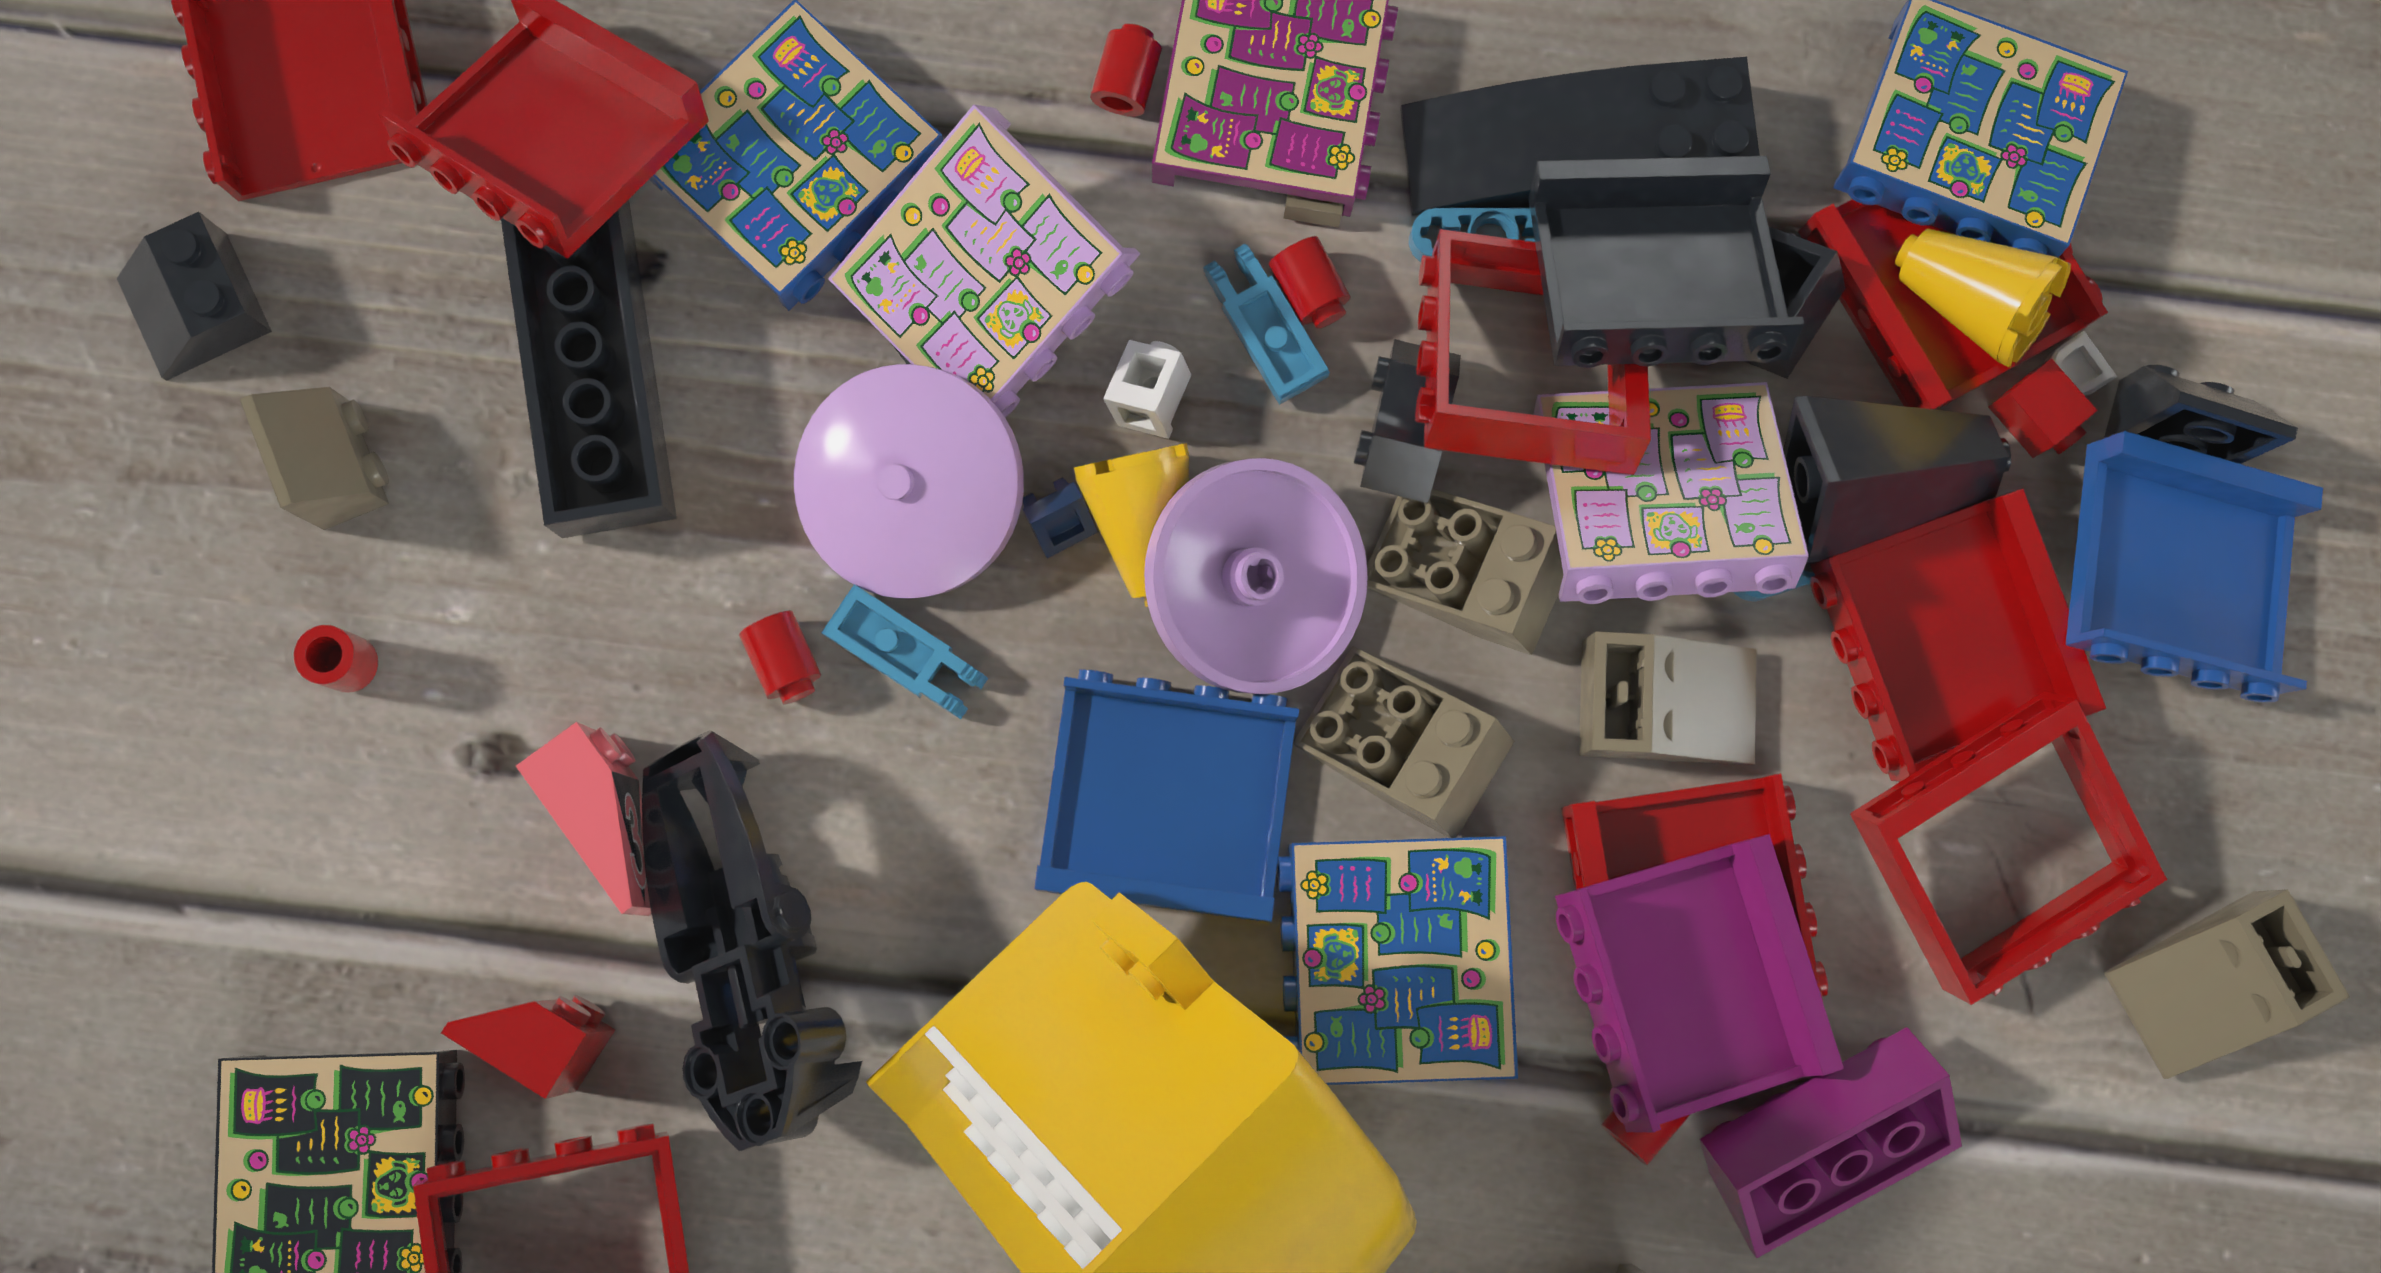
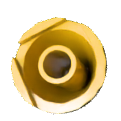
M1926 229L1919 237L1913 234L1910 235L1902 245L1895 260V265L1901 268L1899 280L1997 362L2007 367H2011L2012 361L2017 363L2038 337L2051 315L2046 312L2052 299V295L2049 292L2058 297L2061 296L2071 267L2070 263L2059 257L1932 229Z
M1187 443L1073 467L1077 484L1131 598L1143 597L1145 607H1148L1144 577L1148 543L1161 512L1175 493L1189 481V451Z

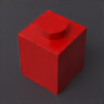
M2052 358L2028 373L1988 406L2032 458L2050 448H2053L2058 455L2067 450L2087 433L2081 424L2098 411Z

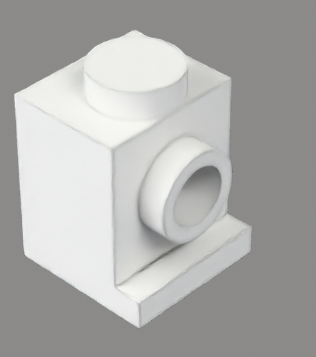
M1129 340L1103 399L1118 426L1169 439L1173 431L1171 421L1189 382L1191 373L1182 353L1175 347L1160 341H1153L1149 345Z

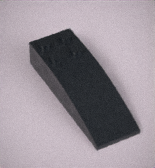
M1747 56L1634 65L1568 73L1462 91L1403 104L1400 108L1412 216L1420 215L1422 212L1432 208H1512L1529 206L1528 199L1537 161L1760 156Z

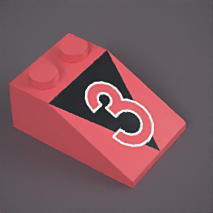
M575 722L517 764L516 767L621 914L650 916L651 908L643 849L642 798L639 780L629 767L636 760L617 734L614 733L609 736L601 727L595 730Z

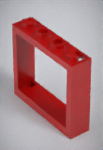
M1440 229L1432 256L1422 255L1419 270V286L1428 287L1427 295L1422 296L1418 313V330L1427 331L1426 341H1421L1416 368L1417 376L1426 377L1425 387H1421L1418 393L1415 412L1416 422L1425 423L1424 448L1634 475L1651 441L1648 366H1639L1637 364L1607 365L1609 425L1449 404L1450 283L1543 295L1535 242Z
M2047 691L2037 695L1850 813L1942 990L1970 1005L1975 1004L1989 994L1996 996L2001 992L2004 984L2024 971L2034 970L2050 961L2054 952L2073 940L2092 935L2100 928L2101 922L2121 909L2140 904V897L2167 881L2078 700ZM2052 742L2112 862L1960 959L1898 838Z
M644 1124L617 1130L618 1141L593 1146L592 1136H583L555 1142L554 1154L530 1158L529 1148H522L491 1155L492 1166L467 1171L465 1160L428 1167V1179L417 1180L413 1185L425 1273H450L440 1197L650 1155L653 1162L669 1273H689L671 1147L667 1131L655 1134L654 1124Z

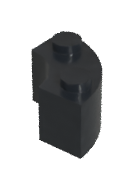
M1394 339L1390 358L1379 356L1371 390L1379 391L1381 394L1372 432L1361 430L1353 463L1364 466L1360 487L1428 503L1443 450L1424 448L1425 423H1417L1415 420L1418 393L1421 387H1425L1426 377L1417 376L1416 372L1420 345ZM1450 352L1449 404H1452L1459 379L1461 355Z

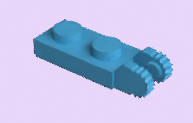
M1243 244L1233 250L1236 257L1235 261L1252 287L1237 294L1226 272L1215 261L1204 266L1203 271L1216 296L1222 303L1224 314L1280 405L1328 378L1330 372L1273 276L1268 277L1251 248Z
M855 584L821 632L824 636L917 697L921 698L924 695L959 719H962L968 710L963 705V701L950 692H944L931 684L943 665L956 673L959 679L971 687L976 686L982 689L988 680L987 676L951 653L953 650L950 646Z

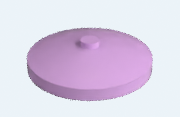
M896 364L868 370L851 378L834 390L820 404L806 426L799 443L794 468V493L799 518L806 535L820 557L831 569L850 583L868 592L893 598H920L946 593L963 586L985 571L996 560L1013 534L1019 518L1024 492V473L1018 443L1006 418L995 403L975 385L962 377L934 367L913 364Z
M1266 458L1245 459L1212 467L1198 474L1180 488L1167 503L1153 528L1148 543L1144 572L1146 598L1153 623L1165 646L1176 660L1196 677L1213 686L1237 693L1270 694L1288 691L1306 684L1326 671L1339 658L1354 636L1363 613L1368 580L1367 561L1360 532L1348 508L1339 496L1326 483L1309 471L1288 462Z

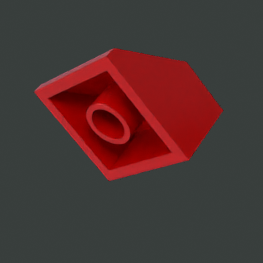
M575 995L572 1000L559 996L556 1000L528 1002L447 1022L441 1034L544 1099L578 1090L615 1032V1029L601 1021L606 1014L601 1008Z

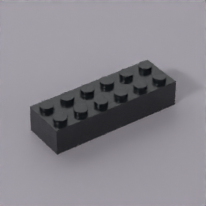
M629 200L568 259L547 245L543 248L534 246L520 233L515 225L502 218L501 225L544 526L559 537L568 538L677 519Z

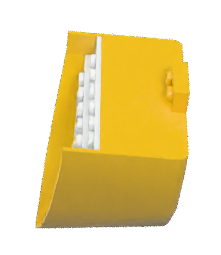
M1088 882L1077 883L1062 893L866 1081L868 1086L906 1123L1021 1273H1385L1415 1233L1417 1223L1415 1212L1397 1175L1299 1050L1214 982L1175 935L1120 892L1111 900L1093 884Z

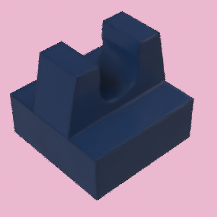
M1063 477L1053 482L1056 491L1037 501L1034 494L1030 493L1024 496L1022 500L1024 505L1022 509L1046 558L1098 533L1084 498L1074 482L1069 484Z

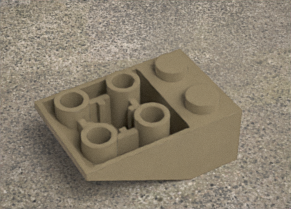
M1435 489L1431 490L1428 503L1397 496L1367 564V588L1481 639L1532 655L1559 594L1564 575L1556 527Z
M1595 631L1582 641L1579 756L1754 765L1757 649L1655 634Z
M1352 646L1293 744L1404 814L1448 838H1457L1515 741L1495 717Z
M2288 889L2253 891L2104 972L2164 1079H2169L2299 1026L2350 998Z

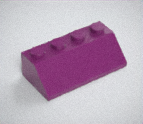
M1908 1027L1889 1037L1875 1040L1865 1050L1842 1062L1844 1069L1824 1076H1815L1785 1093L1775 1094L1767 1099L1763 1105L1733 1121L1719 1124L1711 1133L1699 1139L1709 1173L1747 1245L1756 1258L1962 1147L1950 1075Z

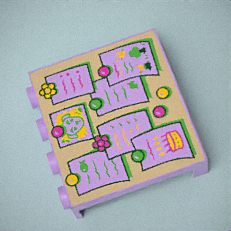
M974 104L828 279L911 364L934 367L962 377L985 393L1006 418L1019 404L1020 398L1016 394L1029 379L1033 382L1037 381L1055 364L1057 356L1053 352L1066 337L1074 339L1090 325L1095 317L1091 309L1105 294L1108 297L1116 294L1130 280L1133 270L1129 266L1137 259L1140 253L1135 248H1123L1007 131L1011 123L996 108Z
M1767 382L1649 389L1651 441L1634 475L1545 464L1564 574L1559 591L1560 602L1580 601L1585 604H1598L1608 599L1637 597L1647 601H1654L1672 595L1699 594L1703 597H1717L1727 592L1743 591L1775 594L1786 589H1795L1809 556ZM1608 391L1537 395L1533 415L1609 425Z

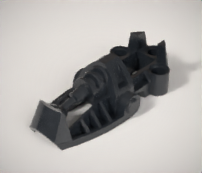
M710 730L676 747L643 769V849L650 908L661 961L670 977L679 983L689 984L695 981L703 1019L691 1024L695 1045L688 1050L684 1057L682 1067L683 1080L692 1096L700 1100L709 1118L723 1136L738 1151H744L755 1146L803 1138L811 1134L817 1125L818 1117L821 1113L853 1093L859 1078L862 1061L835 1064V1060L841 1056L846 1044V1028L841 1016L836 1010L829 1007L806 1010L795 961L813 955L817 950L815 937L812 935L810 928L812 920L811 910L805 896L798 889L791 887L787 876L781 874L779 868L782 862L779 855L766 853L758 824L743 789L747 770L759 765L760 761ZM697 789L709 804L722 868L714 869L705 843L680 791ZM766 1023L761 1036L759 1024Z

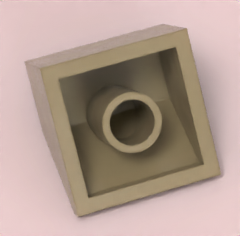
M331 387L251 394L240 399L280 508L326 530L389 504L383 486L389 483V478L379 456L375 452L370 453L363 437V433L369 431L368 422L361 407L354 399L349 401Z

